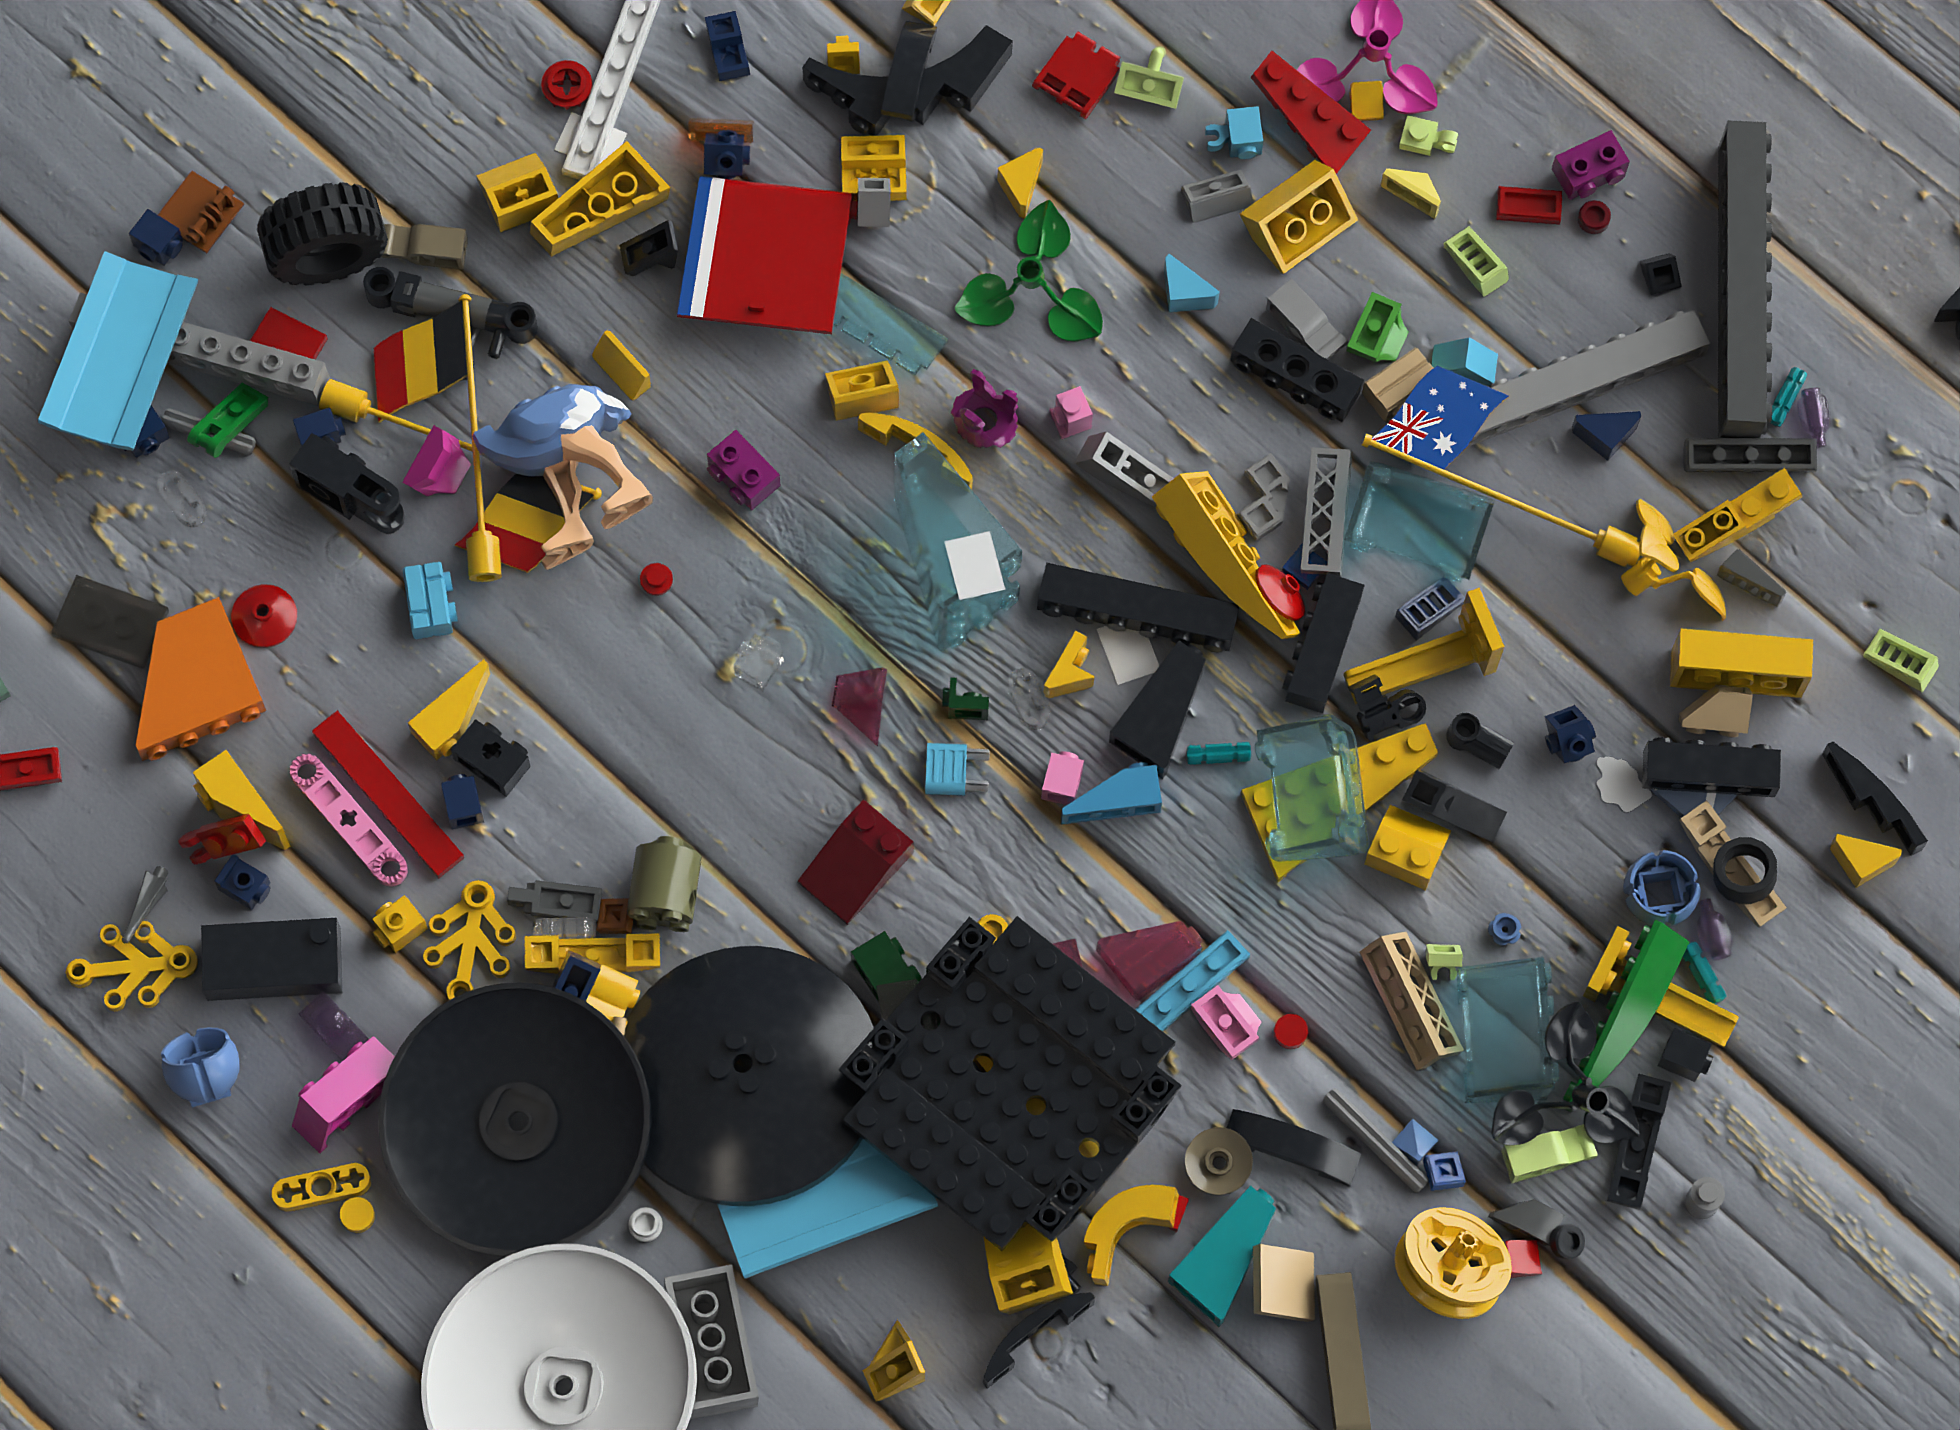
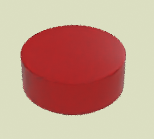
M1296 1014L1283 1015L1277 1020L1274 1027V1038L1285 1049L1299 1048L1304 1044L1308 1035V1026L1305 1020Z

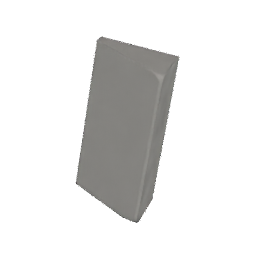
M1242 170L1181 187L1182 195L1193 222L1247 208L1253 204L1251 186Z

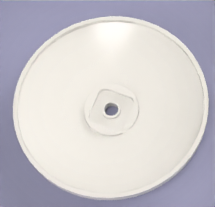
M552 1244L529 1248L511 1254L481 1271L456 1294L442 1313L428 1343L423 1362L421 1399L427 1429L686 1430L694 1406L697 1385L694 1346L684 1318L672 1298L651 1275L632 1261L601 1248L580 1244ZM563 1378L571 1379L573 1381L571 1392L563 1396L556 1393L557 1383Z

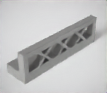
M1311 447L1301 573L1323 575L1330 573L1342 577L1352 467L1351 450ZM1318 458H1336V468L1324 476L1317 468ZM1316 475L1321 479L1317 484ZM1335 477V484L1333 485L1330 480ZM1326 485L1334 495L1333 499L1322 507L1314 496L1319 489ZM1314 506H1315V507L1317 508V510H1318L1315 514H1313V507H1314ZM1331 508H1332V517H1331L1330 514L1327 512V511L1330 510ZM1323 515L1331 524V529L1319 537L1312 530V523ZM1311 537H1312V538L1315 540V542L1310 545V541H1311ZM1330 538L1328 547L1324 542ZM1319 546L1328 554L1327 565L1308 564L1309 554Z

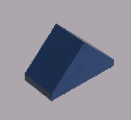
M1641 412L1576 415L1572 425V433L1609 461L1637 429L1641 419Z

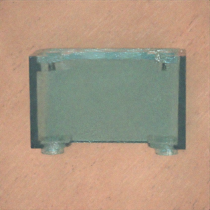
M1370 461L1344 540L1350 542V548L1368 553L1369 548H1380L1439 567L1440 570L1444 571V578L1462 583L1463 578L1470 580L1495 500L1383 463Z
M1326 714L1257 730L1258 742L1255 743V753L1258 760L1263 761L1271 769L1277 828L1270 831L1269 837L1265 841L1269 856L1277 862L1355 856L1367 853L1369 848L1358 748L1352 728L1332 714Z

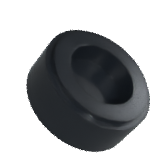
M1559 1225L1550 1235V1248L1559 1258H1576L1584 1249V1234L1575 1225Z

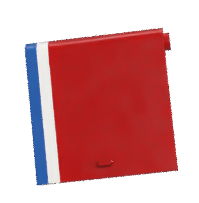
M700 176L677 317L832 335L847 229L851 219H857L858 200H853V193Z

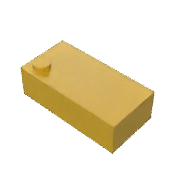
M1681 628L1671 650L1670 687L1710 690L1715 685L1750 688L1752 694L1801 698L1812 678L1813 639Z

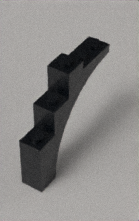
M985 25L968 45L952 57L930 68H926L921 81L913 120L908 121L914 122L915 120L924 125L943 97H946V100L952 106L958 109L964 108L971 112L1011 57L1013 41ZM810 57L803 65V81L806 86L816 93L823 92L828 95L840 108H849V123L855 131L862 135L869 134L870 136H877L891 117L881 114L889 76L856 75L831 68Z

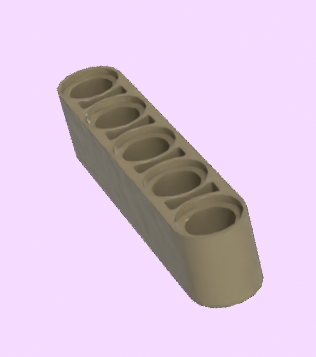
M1351 1272L1316 1275V1292L1333 1430H1371Z

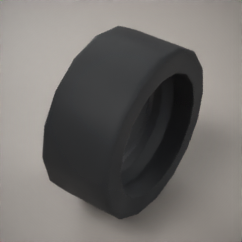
M1738 837L1727 841L1719 848L1714 858L1713 881L1718 892L1727 900L1738 904H1753L1763 900L1772 892L1777 880V859L1772 849L1763 841L1752 837ZM1738 856L1757 858L1765 867V875L1759 883L1751 886L1735 884L1725 874L1727 862Z

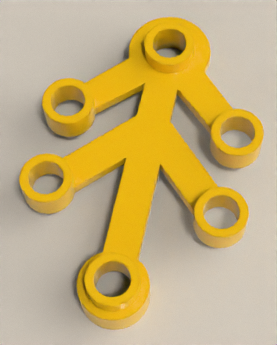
M478 880L468 883L462 891L460 902L443 914L434 915L429 921L432 934L442 937L449 932L451 923L468 913L467 922L464 927L437 946L428 947L423 953L426 966L436 969L443 964L444 957L462 945L457 977L448 984L446 989L449 1000L455 998V993L460 989L467 992L474 990L470 979L476 946L489 962L490 971L493 976L504 978L511 969L508 959L498 953L480 929L483 915L496 930L495 936L500 945L509 946L516 940L514 927L506 924L493 906L495 901L493 888L484 881ZM480 893L485 896L484 900L480 903L472 901L475 894ZM444 921L446 925L442 930H436L433 928L434 923ZM504 930L512 932L511 937L507 940L499 937L500 933ZM431 953H438L440 955L439 960L436 962H430L427 958ZM503 962L506 964V968L501 972L495 971V964Z
M142 921L134 933L136 939L141 943H149L162 955V957L149 958L130 942L123 943V937L119 928L113 924H108L100 931L102 942L108 947H114L129 960L90 964L85 959H75L68 964L66 977L74 987L85 988L92 983L94 978L129 974L117 989L109 990L104 996V1003L107 1008L117 1012L124 1008L126 999L150 972L163 971L152 986H144L138 992V999L141 1005L146 1008H153L158 1004L161 994L176 978H187L195 972L198 958L192 948L186 945L173 947L155 933V929L150 922ZM148 927L150 929L149 935L146 937L139 936L140 929ZM115 931L117 935L113 940H106V933ZM184 956L186 957L185 964L181 966L174 964L177 957ZM81 966L85 968L83 975H73L76 967ZM147 992L155 994L154 999L150 1002L143 1000V996ZM118 995L121 997L117 1005L109 1004L112 996Z

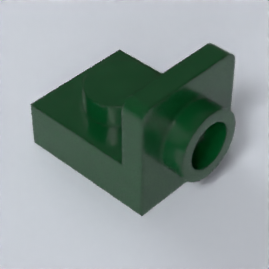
M950 677V688L943 687L942 707H949L948 719L988 720L989 697H982V694L976 692H967L963 696L956 695L957 678Z

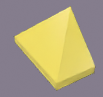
M1386 169L1384 171L1381 181L1382 188L1430 217L1436 218L1441 200L1428 173Z

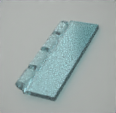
M841 273L833 326L837 328L844 319L846 322L841 331L862 344L872 336L873 339L868 347L890 361L897 352L900 353L895 364L915 376L921 367L927 370L948 342V338Z

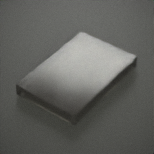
M76 575L51 631V635L62 641L144 669L152 652L157 622L167 617L169 609L161 604Z

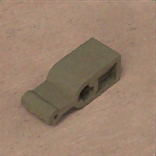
M384 224L388 242L381 256L382 258L407 259L417 265L464 270L468 244L466 229L424 224L412 227Z

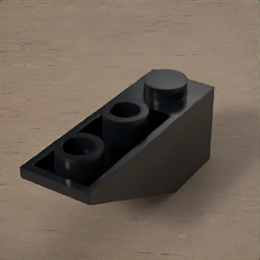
M1418 768L1402 799L1417 808L1492 842L1507 814V811Z

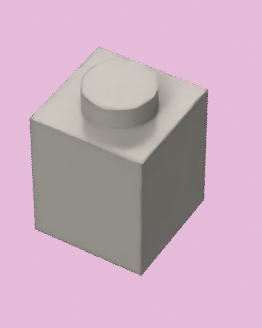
M858 178V226H864L870 230L890 227V178Z

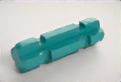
M1798 367L1791 368L1773 403L1770 424L1776 427L1782 426L1787 413L1790 411L1806 380L1807 373Z
M1238 742L1236 746H1232V743L1205 744L1204 748H1201L1200 745H1189L1186 749V759L1190 765L1201 764L1202 761H1206V764L1230 763L1233 759H1237V762H1247L1251 760L1252 756L1251 745L1248 742Z
M1691 942L1686 948L1683 959L1685 962H1690L1691 965L1688 968L1700 989H1705L1704 996L1706 1000L1713 1004H1718L1727 997V994L1721 984L1717 985L1716 982L1719 980L1707 958H1702L1701 954H1703V951L1699 944Z

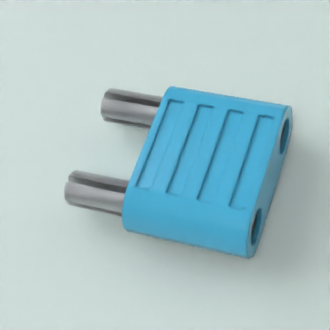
M927 743L925 794L965 796V792L987 793L989 789L988 781L966 780V760L988 761L990 758L989 749H967V744Z

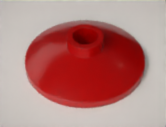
M1261 565L1256 570L1255 578L1257 586L1268 604L1286 619L1297 621L1305 614V605L1299 592L1300 586L1297 580L1271 565Z
M269 584L256 585L245 590L236 599L231 612L232 625L239 638L245 643L259 648L273 647L285 641L295 629L298 617L297 608L292 597L282 588ZM260 608L269 609L266 616H259L257 612Z

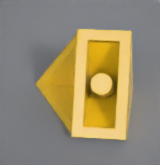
M897 1319L870 1365L862 1370L875 1401H881L925 1381V1371L913 1343Z

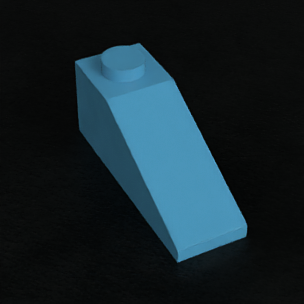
M1140 762L1129 765L1127 769H1122L1062 808V824L1161 813L1162 799L1157 765L1148 766V763Z

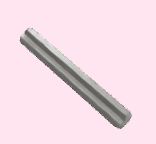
M1334 1088L1325 1095L1323 1103L1415 1193L1420 1192L1428 1184V1177L1338 1089Z

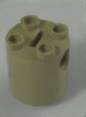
M660 836L651 843L640 844L636 847L627 915L637 920L636 926L638 928L655 930L656 926H665L675 932H688L689 925L693 923L702 855L680 838Z

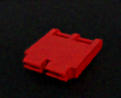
M1078 31L1073 38L1065 37L1034 80L1032 87L1036 90L1041 88L1056 98L1057 103L1061 105L1063 103L1080 112V117L1086 120L1119 75L1120 68L1118 64L1121 57L1103 46L1100 47L1097 53L1093 52L1097 42Z

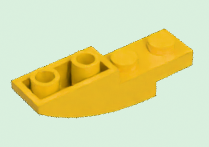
M1783 468L1732 501L1726 500L1672 535L1688 560L1692 562L1729 545L1775 518V514L1801 499L1802 493L1786 469Z

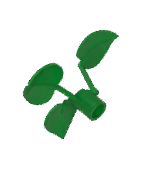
M1046 200L1035 207L1025 217L1018 229L1017 244L1020 251L1025 255H1036V257H1026L1019 262L1017 266L1018 277L1013 279L1010 289L1007 290L1005 281L998 275L991 273L981 274L968 283L959 302L955 306L956 313L970 323L980 326H996L1007 321L1014 313V303L1009 296L1014 294L1020 284L1028 289H1035L1040 286L1051 300L1057 304L1049 311L1048 323L1051 331L1058 338L1071 342L1096 338L1102 333L1103 328L1100 308L1088 292L1079 288H1069L1064 292L1060 300L1044 280L1045 274L1040 262L1042 255L1047 258L1060 256L1068 248L1071 240L1069 226L1051 200Z

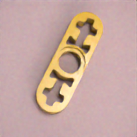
M350 1163L280 1179L272 1188V1199L275 1205L282 1211L300 1210L361 1196L369 1190L371 1177L365 1166L359 1163ZM357 1172L359 1177H364V1179L359 1181V1187L353 1188L351 1183L340 1184L343 1191L337 1192L338 1186L333 1176L339 1175L341 1182L351 1179V1173ZM321 1178L329 1180L331 1189L328 1194L317 1196L312 1192V1185L316 1180ZM306 1182L305 1189L309 1199L304 1200L302 1193L293 1195L292 1201L286 1203L284 1198H279V1195L284 1194L285 1187H290L292 1192L302 1190L300 1183Z

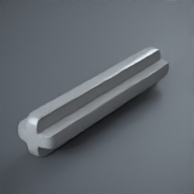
M171 408L166 409L162 418V422L167 428L187 435L202 420ZM210 432L208 436L214 437L215 434ZM239 433L225 448L245 455H251L256 441L252 436Z

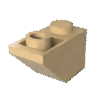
M1715 685L1679 713L1681 727H1686L1687 732L1704 734L1706 730L1719 731L1720 735L1726 737H1738L1739 733L1748 734L1752 692L1747 687Z

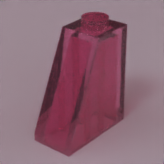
M1182 921L1101 938L1097 941L1096 951L1135 1001L1138 1002L1196 958L1202 950V939L1192 926L1187 928Z

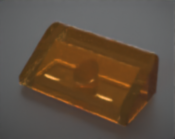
M690 118L688 122L689 140L705 141L706 133L733 130L737 134H744V143L753 142V120Z

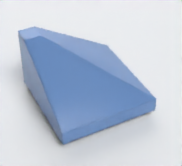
M1412 1118L1392 1143L1417 1166L1439 1140Z

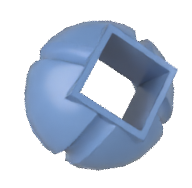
M1663 850L1657 856L1653 852L1647 853L1630 866L1625 876L1623 891L1628 895L1625 900L1626 904L1636 918L1652 926L1655 920L1663 924L1666 922L1671 925L1679 924L1692 914L1699 901L1701 889L1699 883H1695L1698 879L1697 872L1691 862L1676 852ZM1670 880L1675 903L1648 907L1644 884Z
M211 1027L200 1028L196 1030L195 1036H191L188 1032L183 1033L171 1040L161 1052L162 1070L166 1084L179 1097L190 1101L192 1107L231 1096L230 1089L238 1077L240 1065L236 1045L229 1038L226 1031Z

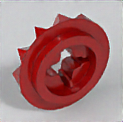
M570 60L559 61L551 65L545 71L541 81L545 99H548L554 107L560 106L566 110L576 105L580 107L582 102L589 98L593 87L589 71L582 64ZM566 75L569 76L571 85H576L570 88L568 95L565 94L563 87H558L564 85Z

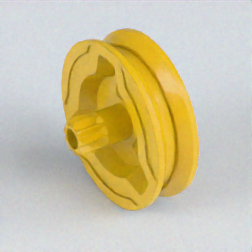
M1433 1208L1417 1215L1399 1240L1394 1256L1396 1272L1408 1293L1427 1309L1442 1316L1455 1319H1469L1486 1313L1495 1304L1511 1277L1510 1255L1500 1236L1483 1220L1468 1212L1454 1208ZM1431 1242L1438 1243L1444 1250L1438 1252ZM1471 1259L1472 1261L1479 1262L1480 1266L1470 1267L1468 1261Z

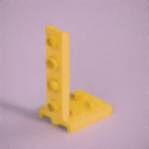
M1480 587L1468 591L1461 613L1458 616L1462 630L1349 669L1343 674L1347 686L1349 687L1375 674L1381 680L1383 686L1379 687L1381 694L1384 695L1475 662L1479 664L1483 676L1495 673L1505 646ZM1350 692L1351 695H1352V698H1353V700H1354V703H1355V705H1356L1357 702H1356V699H1355V697H1354V694H1353L1352 692Z
M1617 926L1583 997L1595 1002L1599 993L1606 996L1608 991L1612 993L1614 990L1621 992L1625 980L1621 979L1620 976L1627 963V960L1624 958L1632 944L1626 940L1630 933L1629 931ZM1670 983L1661 1004L1655 1012L1656 1015L1722 1048L1725 1047L1739 1019L1737 1015L1673 983Z

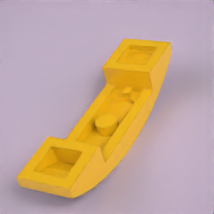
M861 413L858 417V430L885 446L892 436L898 438L941 463L942 479L967 493H970L972 490L973 476L960 456L934 433L918 424L891 415Z
M660 933L626 934V938L559 939L558 935L525 936V970L558 974L569 950L621 973L660 968Z

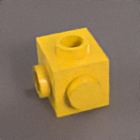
M405 895L393 904L392 902H387L376 911V916L372 919L376 928L372 933L384 948L389 945L395 953L428 929L425 919Z

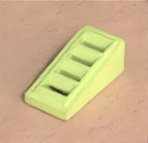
M1470 226L1443 243L1444 248L1483 297L1509 280L1506 265ZM1468 242H1472V245L1462 252L1458 250ZM1477 252L1480 253V254H1478L1477 256H1475L1474 258H1472L1471 260H1469V261L1467 260L1469 257H1471V256L1474 255L1475 253H1477ZM1483 263H1488L1479 270H1476V268L1482 265Z
M1882 629L1878 630L1863 654L1865 659L1921 692L1925 690L1939 667L1937 656ZM1886 642L1890 646L1882 657L1878 653ZM1898 649L1901 653L1894 663L1890 660ZM1908 657H1911L1913 659L1907 669L1904 668L1903 665ZM1920 664L1924 665L1920 673L1916 674L1915 672Z

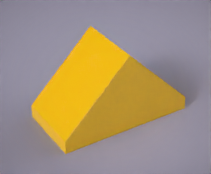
M1038 147L998 167L997 181L1021 218H1025L1043 163L1044 149Z
M1836 834L1830 846L1831 852L1855 888L1893 867L1902 853V849Z

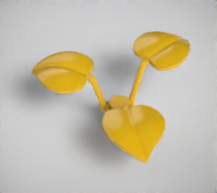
M1638 499L1636 501L1637 513L1645 525L1641 532L1639 556L1643 557L1637 561L1636 565L1621 575L1622 582L1627 590L1634 596H1638L1650 586L1657 589L1661 585L1686 578L1691 580L1696 592L1721 615L1722 621L1725 620L1726 607L1722 593L1715 581L1700 568L1693 569V572L1686 571L1658 579L1661 571L1656 564L1657 562L1671 572H1676L1679 569L1677 557L1667 546V544L1672 545L1674 543L1673 530L1661 512L1644 500Z

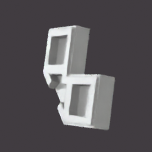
M1272 453L1244 471V475L1261 497L1239 511L1237 516L1255 541L1281 526L1284 518L1290 477Z

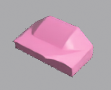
M1217 985L1191 1004V1009L1200 1025L1217 1047L1231 1060L1259 1040L1257 1031L1261 1021L1240 994L1225 993Z

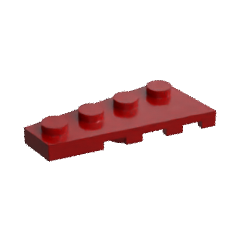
M1274 51L1268 54L1251 76V79L1273 107L1279 109L1287 119V124L1294 133L1297 132L1308 146L1307 150L1314 159L1317 158L1320 163L1333 168L1336 174L1371 131L1369 127Z

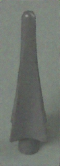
M157 866L153 874L145 871L133 914L122 938L123 943H128L148 913L168 891L165 887L168 871L164 867Z

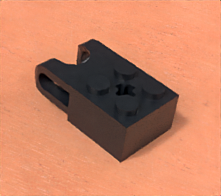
M311 433L289 463L296 487L348 520L355 515L385 534H391L399 530L404 523L405 514L400 504L398 489L391 482L365 466L364 460L356 454L349 453L347 455L339 450L338 444L329 437L322 436L320 438ZM393 512L396 513L395 519L391 522H383L380 517L389 516Z

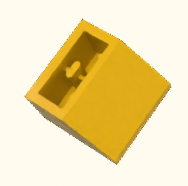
M536 153L476 175L500 232L533 220L558 199L557 191L549 173Z

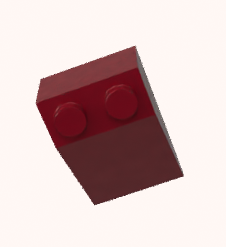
M863 799L840 824L798 879L797 883L848 925L914 853V841Z

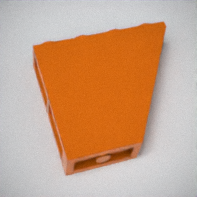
M219 597L157 622L136 739V748L142 761L160 759L171 749L179 746L181 748L192 746L198 742V738L208 734H222L230 728V725L240 721L243 723L251 722L259 718L262 712L266 711Z

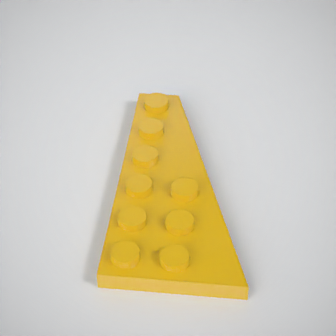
M1426 723L1241 790V796L1277 882H1280L1295 867L1304 863L1324 844L1329 843L1363 816L1378 801H1382L1402 782L1411 778L1417 768L1421 770L1437 757L1438 750Z

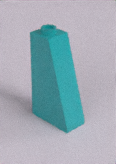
M1251 1185L1170 1273L1168 1283L1218 1327L1224 1322L1253 1261V1246L1261 1244L1276 1210V1207L1273 1205V1198L1263 1189L1255 1190Z

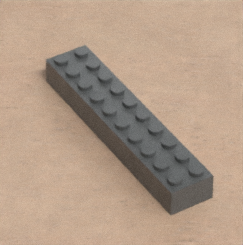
M1728 120L1718 146V438H1760L1761 435L1766 434L1767 423H1771L1772 404L1767 403V392L1770 393L1772 388V373H1767V362H1771L1772 343H1767V332H1770L1772 327V313L1767 312V302L1771 301L1772 283L1767 282V272L1771 271L1772 253L1766 252L1767 242L1771 241L1772 224L1766 223L1767 212L1770 213L1772 205V194L1766 193L1767 183H1770L1772 175V165L1766 163L1767 153L1771 152L1772 136L1771 134H1766V122Z

